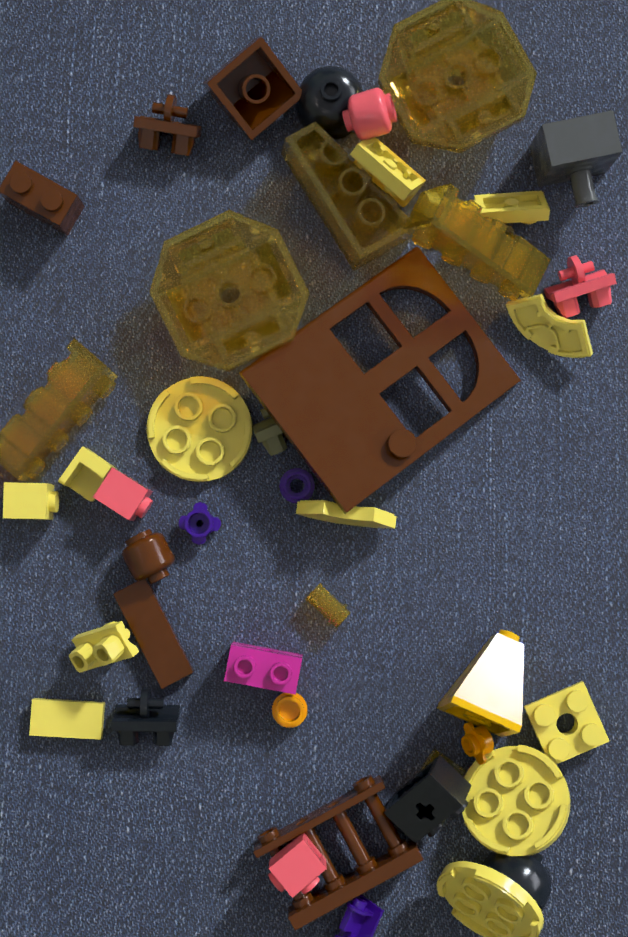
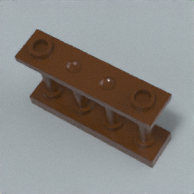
M368 775L359 779L352 785L354 789L280 830L277 827H272L257 837L259 841L255 843L253 851L256 858L268 852L273 857L283 848L282 844L303 833L308 836L326 858L327 869L321 873L325 880L324 888L313 894L310 891L302 894L300 891L291 901L292 905L288 908V919L294 930L303 927L424 860L417 843H414L412 840L407 842L406 839H401L392 821L384 814L385 808L377 795L379 791L385 789L380 775L375 778ZM363 800L389 846L387 848L388 853L377 859L374 856H369L345 811ZM330 818L334 819L357 863L355 866L356 870L344 877L342 874L337 873L313 828Z

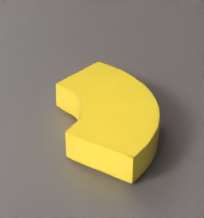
M542 294L506 303L508 313L522 335L538 346L548 350L549 353L570 358L592 356L593 351L585 320H570L557 315L548 307Z
M300 500V502H297L296 514L332 523L395 529L397 516L375 507L355 506L344 514L338 504L331 501Z

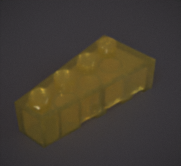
M316 122L285 138L281 155L353 271L412 238L420 224L412 216L408 217L397 206L398 202L388 193L385 194L371 180L372 177L363 168L359 169L347 157L348 153Z
M451 183L420 193L403 228V231L412 235L411 240L415 244L426 249H431L432 247L442 253V260L453 266L459 267L462 265L471 271L469 275L473 279L485 284L490 282L498 287V293L507 299L517 301L518 298L533 297L551 260L549 257L521 236L510 235L509 237L506 234L507 226L500 220L481 216L480 212L483 207L475 201L468 200L466 202L457 198L460 190Z

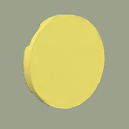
M190 377L171 385L156 398L148 415L147 439L155 458L164 469L184 480L208 482L226 476L243 461L252 441V419L246 403L231 386L211 377Z
M525 745L505 746L495 749L485 755L487 761L482 765L474 761L464 777L472 786L465 799L468 805L462 812L464 822L474 838L490 851L507 856H531L552 845L564 830L570 813L569 788L557 765L544 753Z
M456 861L446 865L437 880L438 894L441 897H445L453 907L452 915L475 933L483 937L539 936L544 925L541 909L526 890L504 874L478 863Z

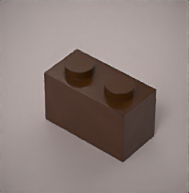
M16 160L0 186V194L8 203L67 236L85 207L77 194Z

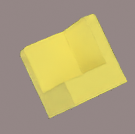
M82 446L58 482L70 487L88 501L93 502L95 501V498H93L94 494L114 466L90 449Z

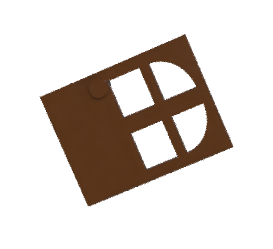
M418 247L410 250L239 372L241 378L344 514L521 381ZM395 289L417 291L435 300L445 309L447 314L413 338L380 294ZM364 305H367L398 345L399 349L364 374L332 333L331 329ZM462 333L471 345L476 362L474 386L464 402L460 400L429 359ZM413 369L418 371L449 412L416 438L412 432L406 430L380 396L383 391Z

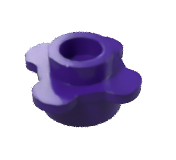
M203 502L196 503L193 510L187 516H181L178 522L179 527L182 530H186L192 536V542L198 545L205 543L206 537L212 531H218L221 527L220 519L213 517L208 511V506ZM198 520L203 521L201 527H198L196 524Z

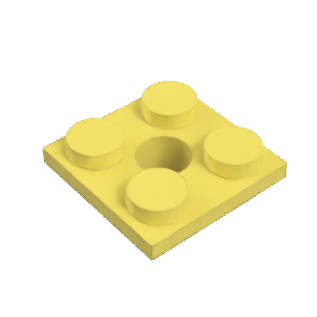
M583 681L524 706L544 754L556 765L609 742V738ZM566 713L571 714L574 718L573 728L568 732H559L557 729L558 718Z

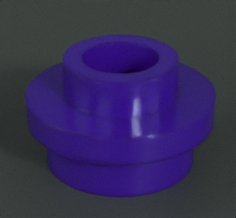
M293 468L285 472L281 477L279 487L282 496L287 501L297 503L300 500H308L312 496L315 483L309 472L301 468ZM299 479L304 483V489L301 492L295 493L291 490L290 484L293 480Z

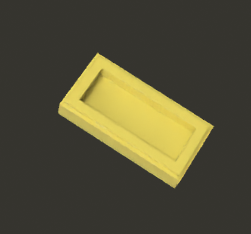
M33 698L29 736L101 740L103 738L105 702Z

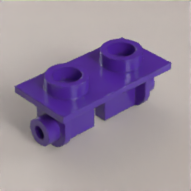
M361 894L352 901H348L346 905L348 908L339 926L341 929L340 933L335 935V937H373L384 910Z

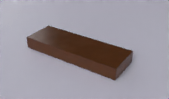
M148 579L137 581L113 594L161 689L194 672Z

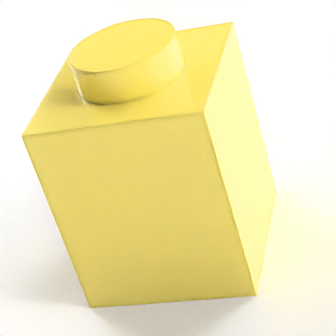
M4 482L2 518L53 520V513H57L59 509V493L54 491V485L48 483Z

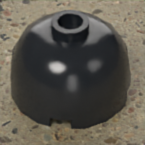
M328 65L315 69L304 78L300 85L302 94L300 100L296 102L299 121L303 127L305 126L319 139L336 140L346 137L351 132H348L345 127L342 111L348 109V99L351 95L363 92L361 83L353 73L342 67Z
M491 852L482 865L504 874L519 884L531 895L541 911H543L551 894V878L548 870L541 864L542 855L537 853L531 856H507Z

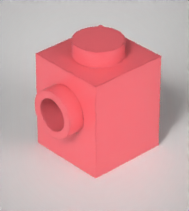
M303 833L294 838L269 860L268 869L271 872L268 876L280 892L286 890L292 898L300 891L302 894H306L320 881L318 876L327 869L326 858L308 836Z

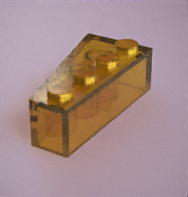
M75 338L66 347L71 352L69 357L60 363L58 361L55 362L48 370L47 385L33 390L25 400L23 408L26 412L22 416L19 413L14 415L0 432V465L18 480L27 481L28 478L35 479L45 468L46 463L44 460L52 451L57 453L69 441L70 437L67 434L76 424L81 426L88 420L93 413L91 409L93 404L99 398L103 400L108 397L116 387L114 381L118 375Z

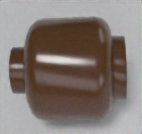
M148 529L125 541L127 547L122 551V557L135 580L143 581L148 579L150 584H153L170 575L167 568L173 565L175 557L163 534L152 533L151 529Z

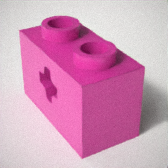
M233 642L230 646L224 681L296 695L303 654Z

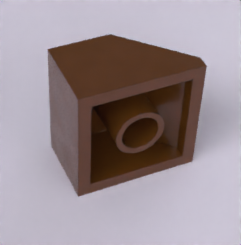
M262 36L253 39L202 83L222 110L250 140H253L298 102L302 94V89Z

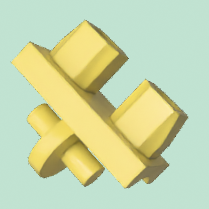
M113 621L105 624L103 627L76 635L72 639L76 648L69 654V658L75 669L80 673L132 658L139 650L128 640L130 638V631L125 628L123 622Z

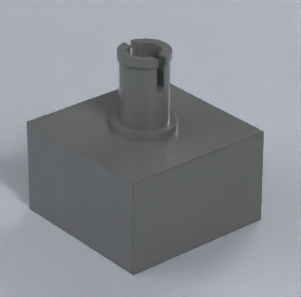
M613 110L542 124L529 147L538 187L571 181L576 208L591 206L598 202L592 176L605 174L623 152Z

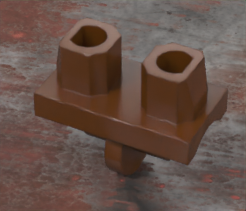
M168 94L165 104L153 102L152 113L164 115V120L146 116H134L133 127L139 128V148L159 150L161 132L173 134L171 153L190 156L195 145V139L201 137L202 126L174 121L175 117L187 119L188 108L177 106L176 95Z

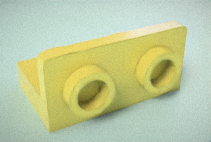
M376 137L357 143L350 153L355 159L353 161L354 166L402 207L410 203L426 181Z

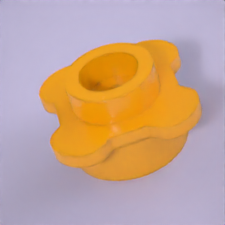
M467 722L463 726L465 735L461 739L462 748L468 756H474L477 763L482 765L487 761L485 755L491 753L494 749L492 735L486 727L482 725L474 727L471 722Z

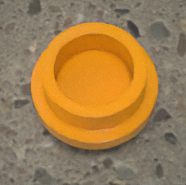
M285 692L281 693L276 697L272 705L273 718L279 725L286 728L300 725L307 716V703L305 699L298 693L296 695Z

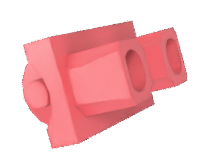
M575 255L568 257L567 269L558 271L560 281L570 278L571 280L544 288L546 299L554 302L558 315L568 318L581 313L577 296L587 294L589 305L592 308H600L611 304L610 286L617 283L615 274H607L605 270L585 275V273L595 270L594 263L592 261L581 263L579 257Z

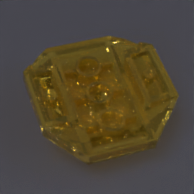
M440 0L394 24L379 74L378 84L385 94H391L397 118L412 144L462 153L523 121L537 72L503 12L472 0ZM459 76L463 79L464 84L460 86L453 85L449 82L448 77Z
M227 210L164 241L160 260L149 291L180 356L184 359L227 372L293 341L310 296L278 229L246 218L231 210ZM227 288H235L240 292L239 298L233 303H226L221 300V294Z

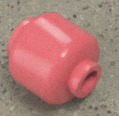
M373 88L351 95L348 99V109L342 111L347 131H354L356 136L362 141L390 133L393 126L392 123L397 122L391 94H385L380 88Z

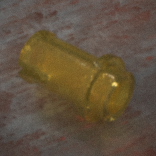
M321 583L305 598V601L309 602L328 620L326 623L328 626L332 624L337 628L351 613L346 609L348 605L346 603L342 605Z

